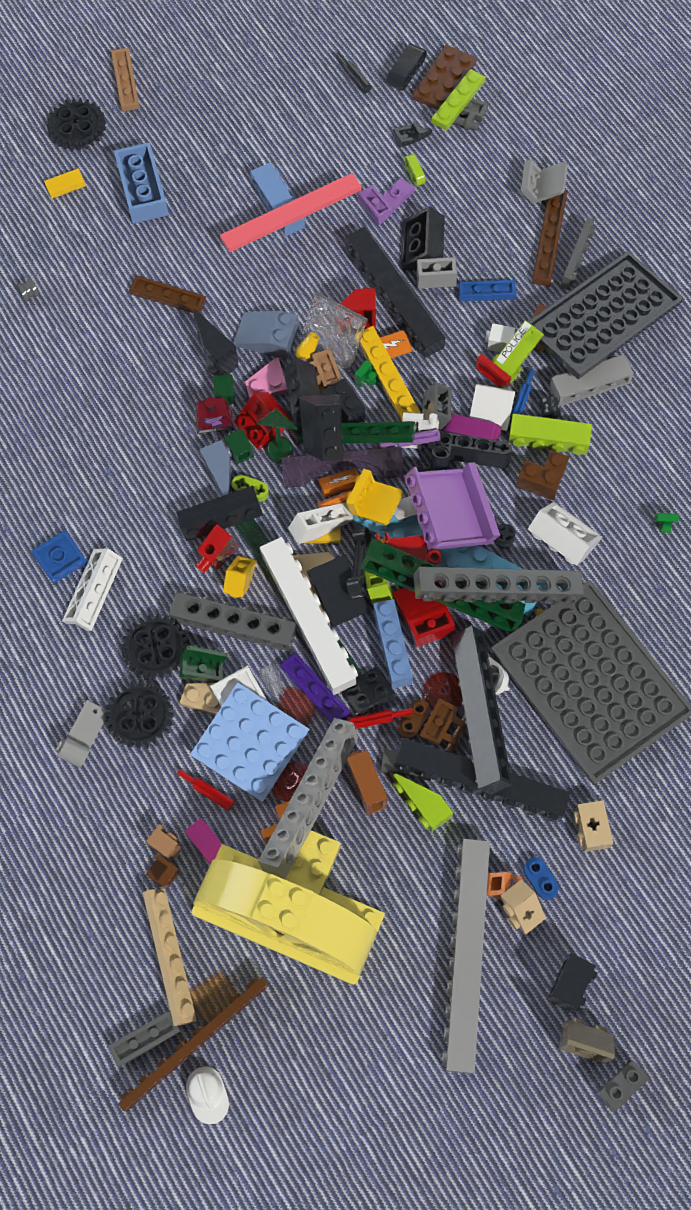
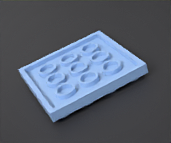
M237 683L190 756L263 802L310 729Z

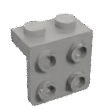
M532 159L525 161L521 185L522 194L534 204L564 193L568 164L561 162L541 170Z

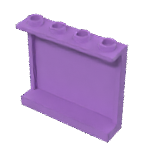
M475 462L468 463L462 469L418 472L417 467H413L404 476L406 486L411 495L412 504L418 516V522L424 534V541L427 543L429 551L491 544L500 536Z

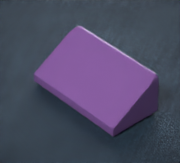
M374 185L358 193V203L377 226H380L394 212V209Z

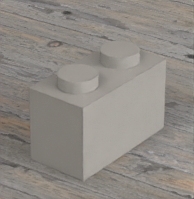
M455 257L417 260L418 289L456 286L457 268Z

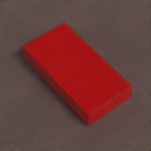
M481 353L477 357L475 369L498 387L502 385H508L509 387L511 376Z

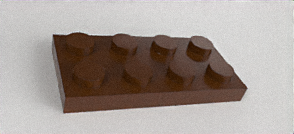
M445 45L413 93L412 100L438 110L468 71L474 68L477 63V57Z

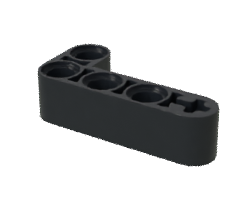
M440 432V441H435L433 444L430 466L433 471L447 470L449 461L453 460L506 468L510 464L512 446L505 441Z

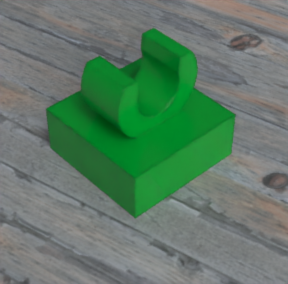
M366 360L356 371V385L362 387L366 382L368 385L373 386L377 382L375 379L377 374L372 371V363Z
M657 513L654 517V523H661L660 533L671 532V523H678L679 514Z

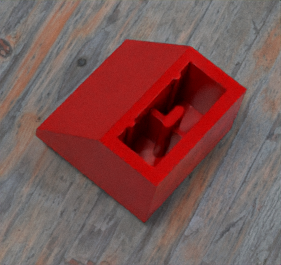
M269 392L253 393L234 421L240 430L243 429L247 438L257 449L262 448L270 440L276 438L275 427L257 425L258 421L275 408L289 421L292 420ZM280 428V434L285 430V428Z

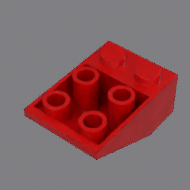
M406 588L392 592L415 648L454 634L455 624L446 605L435 600L423 601V599H416L415 592Z

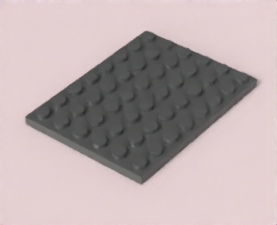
M589 580L583 584L584 595L576 603H555L492 646L490 651L594 786L691 717V705L593 582Z

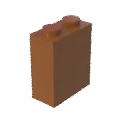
M357 750L349 755L350 757L347 758V769L366 815L368 816L386 809L388 798L368 751L362 752V750Z

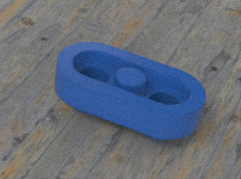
M536 857L527 860L523 869L524 874L536 894L543 900L553 899L559 891V886L545 862ZM533 865H537L539 867L538 872H534L532 870ZM549 884L552 888L551 891H546L544 885Z

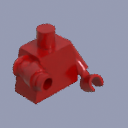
M384 531L385 537L383 539H380L378 533L375 535L378 541L437 566L441 563L442 557L438 550L426 552L427 543L424 541V535L391 539L386 531Z

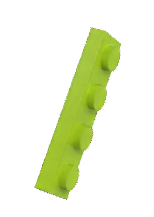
M470 69L433 115L431 123L447 131L485 83L486 77Z

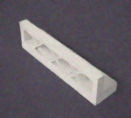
M108 548L93 550L62 622L77 624L86 631H92L122 562V557Z

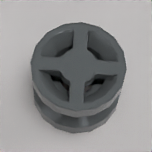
M31 278L27 279L24 284H17L25 302L29 301L32 296H39L38 290Z

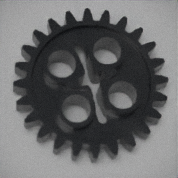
M73 98L71 103L65 100V105L59 103V109L53 108L54 113H49L50 118H47L48 124L46 126L49 136L52 138L53 143L57 142L58 147L63 145L64 150L70 147L71 151L77 147L78 151H80L82 146L88 149V144L94 146L93 141L99 142V136H104L103 131H106L104 112L101 111L100 106L96 107L95 102L90 104L89 99L83 102L82 98L76 102Z
M156 614L153 620L150 615H148L147 621L140 618L141 624L139 625L133 622L134 630L127 629L130 636H123L126 643L121 644L122 649L126 650L122 652V656L126 658L124 660L125 664L130 665V671L136 670L135 674L137 677L143 673L144 680H147L150 675L153 681L156 680V676H160V679L164 680V674L171 678L172 670L178 673L177 666L180 665L181 653L188 646L186 644L189 643L188 637H185L187 635L186 631L181 630L182 625L177 624L175 626L176 621L174 618L168 622L167 615L160 620L158 614ZM151 631L155 632V639L158 645V654L160 656L161 661L160 664H157L156 654L153 650L154 644L151 637ZM162 633H169L167 638H159ZM143 637H147V638H148V641H147V642H145V643H139V640H140L141 638H143ZM166 652H173L171 657H163ZM145 657H152L150 662H142Z
M139 681L136 687L133 682H130L129 689L122 685L123 692L115 690L117 697L109 698L113 704L106 705L110 712L104 713V716L110 720H107L105 724L106 726H112L108 732L110 734L115 733L113 736L115 741L121 738V746L128 742L129 749L134 744H136L138 750L141 749L142 744L149 749L150 742L157 746L156 739L164 740L162 733L169 734L170 731L167 726H173V722L169 720L175 717L174 713L169 712L174 709L173 704H168L171 701L170 697L163 698L166 694L165 691L162 690L158 693V685L151 689L150 682H147L145 687L141 681ZM141 697V711L143 715L140 717L141 733L138 734V719L136 716L139 714L138 698ZM133 701L135 704L131 709H125L124 705L126 702ZM149 701L156 702L155 707L152 709L145 708V705ZM126 722L134 723L130 730L123 729ZM154 722L155 727L153 729L147 730L144 728L146 723Z

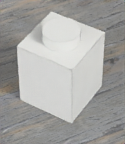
M492 323L491 331L487 330L485 342H488L487 350L501 353L514 336L515 328Z

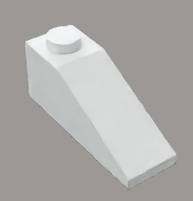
M346 502L297 513L288 529L297 544L313 541L353 521L355 517L351 514Z

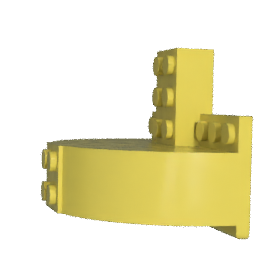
M310 830L285 880L262 871L258 863L259 859L222 844L216 858L210 864L193 902L194 907L192 909V914L201 920L352 985L357 984L385 913L324 887L341 848V843Z

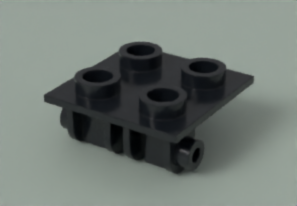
M376 667L356 677V685L342 691L353 706L356 716L370 712V708L374 711L375 705L379 708L386 702L392 701L391 698L395 695L393 689Z

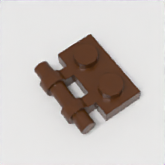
M439 699L420 737L438 747L443 739L448 742L444 750L453 753L455 747H458L461 742L459 739L464 730L468 729L465 724V712L460 719L455 716L459 708ZM451 723L457 725L452 736L446 733Z

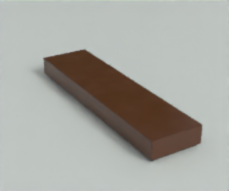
M137 275L129 289L131 295L191 313L197 310L201 314L207 300L204 295Z

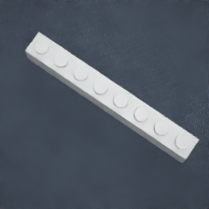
M281 537L261 546V556L333 695L356 685L358 673L354 665H349L347 662L348 654L345 648H340L337 643L339 637L335 629H330L328 625L330 621L326 612H321L319 608L321 604L317 595H312L309 589L311 584L307 576H302L300 562L298 559H293L291 555L293 550L289 542L285 543Z

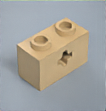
M604 800L578 804L573 812V820L575 825L578 824L580 833H577L579 846H583L584 852L610 848L613 845ZM590 822L592 826H596L594 831H592L591 827H587Z
M522 879L501 895L504 903L502 908L510 917L508 921L514 929H520L525 935L546 919L535 892Z

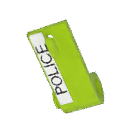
M526 320L502 352L492 359L494 364L511 376L510 383L520 374L522 370L521 364L544 335Z

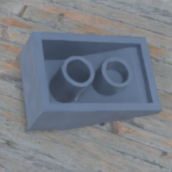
M284 311L244 312L233 344L239 348L288 359L299 329L298 315Z

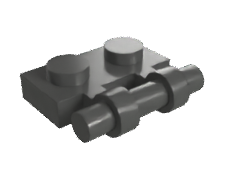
M472 98L460 113V115L466 116L467 119L458 116L452 124L464 126V129L467 130L473 129L477 131L479 123L473 121L474 119L482 121L488 109V103Z

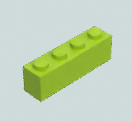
M513 414L508 443L517 447L529 446L538 450L551 449L556 452H572L576 455L587 454L590 446L592 424Z

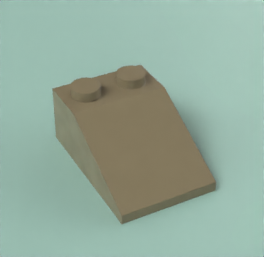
M572 1017V1020L565 1021L558 1049L600 1063H606L614 1059V1036L608 1033V1028L594 1025V1028L585 1025L586 1021Z

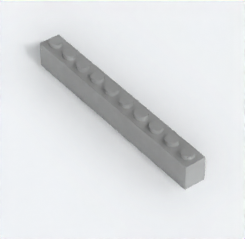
M463 839L462 845H458L457 858H461L460 867H456L455 880L459 881V889L454 890V903H458L457 912L453 911L452 925H456V933L451 934L450 948H454V957L449 958V971H453L452 980H448L447 994H451L450 1004L446 1003L445 1018H449V1028L444 1027L443 1041L447 1042V1051L442 1052V1066H446L445 1072L475 1073L490 841Z

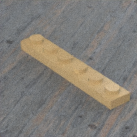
M165 889L147 890L143 892V897L174 1026L196 1022V1015Z

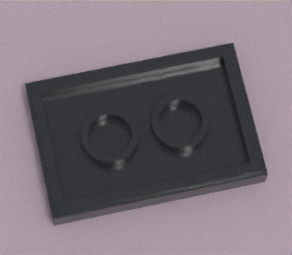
M345 555L307 570L332 628L370 612L364 597L351 598L348 593L347 580L352 577V569Z

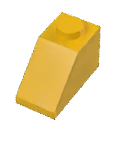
M237 556L226 570L223 593H227L231 597L243 598L249 588L257 560Z

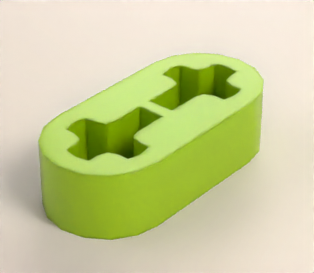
M415 154L404 156L406 169L414 185L417 187L425 184V175Z
M243 475L236 476L232 480L234 492L241 490L238 488V485L244 482L245 486H242L241 489L254 486L255 491H259L260 488L263 489V492L257 495L259 502L265 501L269 496L268 486L262 481Z

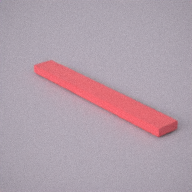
M351 173L221 234L220 238L230 253L361 191L362 186L354 174Z

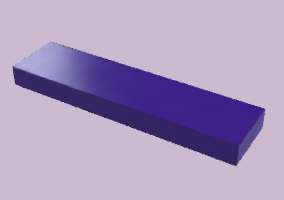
M296 652L279 665V668L330 723H332L334 718L344 720L350 715L351 712L333 695L332 691Z

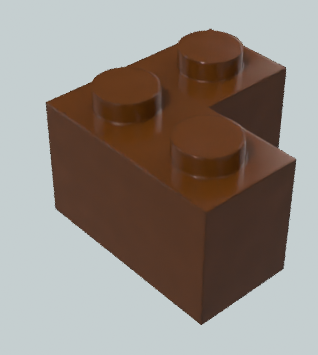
M550 450L545 466L525 460L518 476L516 488L554 501L570 456Z

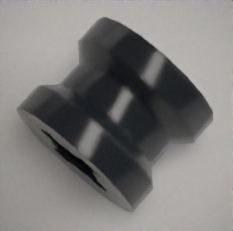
M546 397L540 400L539 406L542 409L541 416L543 418L556 419L561 415L557 397Z
M501 524L498 526L500 536L494 542L498 547L507 549L513 545L516 531L509 524Z

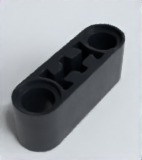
M410 43L390 70L386 83L404 91L424 63L427 50Z

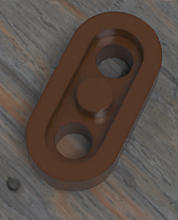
M424 700L413 701L408 709L412 708L414 713L401 718L398 724V734L402 738L414 739L429 717L430 707ZM421 707L423 711L419 713L415 709ZM410 724L413 728L406 730L405 725Z

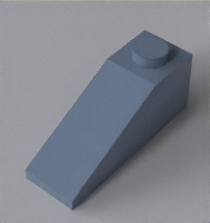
M219 440L199 450L201 458L220 495L224 496L231 493L230 457L232 452L228 445L224 446L222 440Z

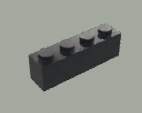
M250 486L177 511V516L186 541H190L210 534L216 525L225 529L263 516V512L254 486Z

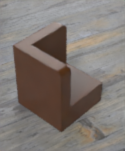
M156 854L154 856L156 861L146 875L168 890L180 871L159 854Z

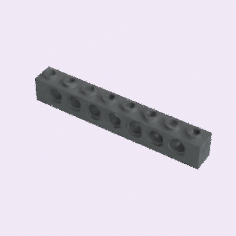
M419 567L414 573L415 598L423 599V601L443 599V601L451 602L460 599L465 602L484 600V602L490 603L504 600L506 603L516 601L535 603L537 601H544L546 604L556 602L574 604L584 595L581 571ZM434 582L439 583L442 588H438ZM455 583H459L462 589L458 588ZM476 583L480 584L482 589L478 588ZM496 584H499L502 589H499ZM516 584L520 585L523 590H520Z

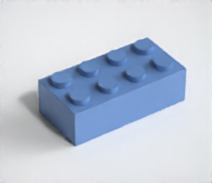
M150 142L114 150L132 223L168 216L167 204Z

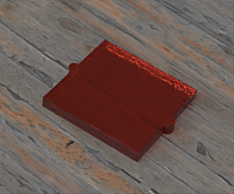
M287 686L278 709L308 728L316 706L302 691Z

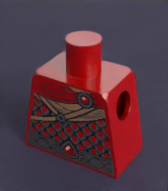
M216 525L198 548L197 552L202 558L195 567L203 574L211 565L218 570L239 549V545L229 533L219 525Z

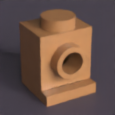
M159 824L146 843L170 861L172 857L175 859L180 854L182 847L176 842L178 838L169 831L165 834L164 827Z

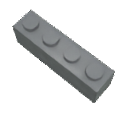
M625 355L612 356L579 380L570 372L556 374L551 378L549 388L553 397L558 398L559 407L630 384L634 373Z

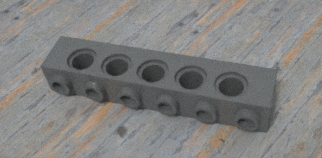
M176 592L169 612L170 620L174 618L178 624L287 652L291 651L297 631L296 622L290 618H276L270 613H257L248 607L237 608L228 602H222L221 604L214 602L213 599L208 597H195L189 592ZM193 607L199 608L195 613L189 612ZM213 612L219 613L216 618L209 617ZM233 617L239 619L236 623L229 622ZM253 622L259 624L256 628L248 627ZM273 627L279 629L274 634L268 632Z

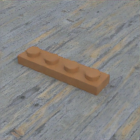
M129 48L111 50L122 112L140 109Z

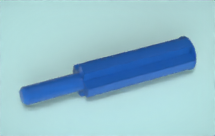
M533 369L528 371L525 383H522L510 420H512L513 414L522 415L532 387L530 383L535 372Z

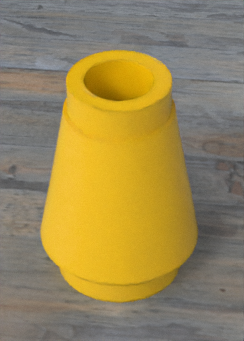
M310 332L296 347L295 356L299 359L306 358L307 362L311 360L320 337Z

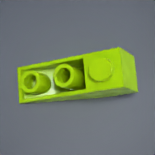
M398 774L393 775L394 783L392 785L398 794L403 793L407 799L405 801L406 805L412 812L416 811L419 815L418 821L424 829L428 828L430 832H433L453 817L452 810L441 795Z

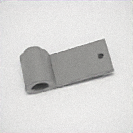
M86 700L66 740H60L55 750L59 752L57 757L81 768L106 720L104 713L109 711Z

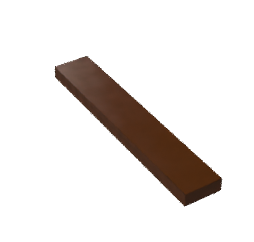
M568 190L547 199L531 284L548 287L551 285Z

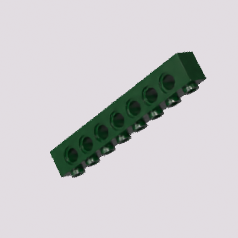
M372 538L360 569L415 592L414 573L419 567L438 566ZM434 582L438 588H442L439 583ZM455 583L458 588L462 589L459 583ZM476 583V586L482 589V586ZM435 599L439 603L510 633L516 631L521 624L526 605L520 601L506 603L504 600H497L488 603L484 602V600L465 602L464 600L456 599L455 601L446 602L443 599Z

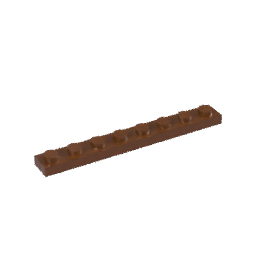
M256 977L246 985L248 989L242 995L237 993L229 1000L230 1005L225 1010L220 1008L211 1016L212 1021L206 1026L204 1024L199 1026L193 1032L195 1036L188 1042L186 1040L182 1041L175 1048L177 1052L170 1058L168 1055L157 1064L159 1067L152 1074L149 1071L139 1079L140 1084L134 1090L129 1088L120 1096L122 1099L118 1103L120 1108L124 1112H128L266 990L269 985L265 979L261 977L258 980Z

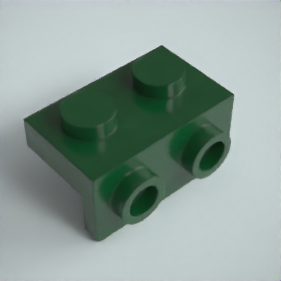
M197 645L187 646L181 653L180 677L217 683L223 679V662L227 658V653L221 652L218 649H204Z

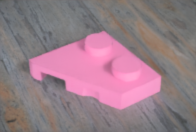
M278 357L245 381L249 399L253 393L269 392L272 396L288 393Z

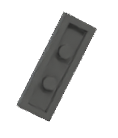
M168 1011L108 1045L117 1066L121 1067L181 1031L178 1026H174L171 1012Z

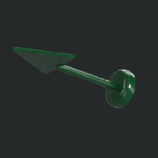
M275 408L258 421L257 425L275 427L276 438L268 442L266 454L272 462L282 464L292 458L294 451L292 443L287 438L281 437L280 428L297 430V427Z

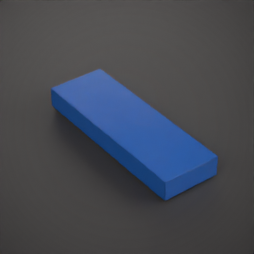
M515 280L458 282L459 302L516 300Z

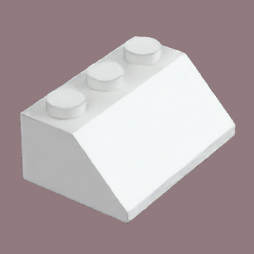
M555 502L542 508L528 528L536 539L543 540L551 550L559 552L567 562L575 565L584 561L602 539V536Z

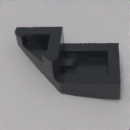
M413 121L412 126L395 128L392 135L399 147H404L430 136L433 130L429 127L428 129L419 127L418 123Z

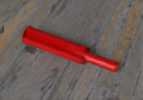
M412 708L394 712L389 709L350 717L349 722L354 723L355 729L393 722V718L411 715L414 712Z
M178 770L177 775L191 783L193 789L228 812L232 809L235 800L201 778L195 779L183 770Z

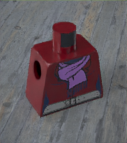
M208 397L206 400L197 402L195 412L197 434L234 430L232 410L226 399Z

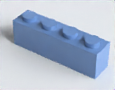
M270 162L250 171L251 182L269 212L296 199L294 195H290L286 182L281 181L277 168L274 169ZM306 217L281 228L284 236L286 237L305 228Z
M394 599L373 603V613L391 688L412 685L413 676Z

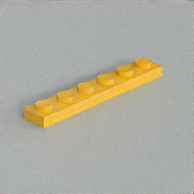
M374 326L356 333L357 341L368 361L372 363V368L377 374V378L401 422H403V412L421 414Z

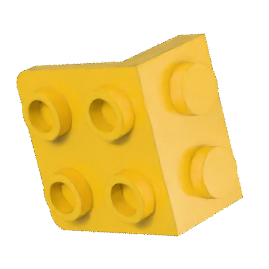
M363 469L361 475L357 476L355 486L352 492L348 494L346 503L352 515L388 525L403 496V491L376 482L372 472Z

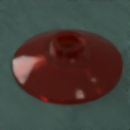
M440 672L432 675L426 681L423 697L432 710H434L439 699L457 708L462 705L463 698L458 684L459 678L451 673ZM446 687L449 691L442 693L441 688Z
M293 761L286 765L274 784V793L277 798L284 802L291 800L308 768L305 763Z

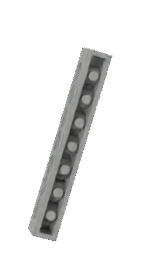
M337 718L333 719L258 860L262 871L284 880L286 879L358 739L354 723Z

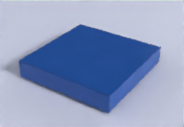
M66 530L31 551L53 585L88 563Z

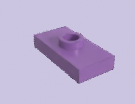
M400 178L382 196L395 211L415 192V187Z

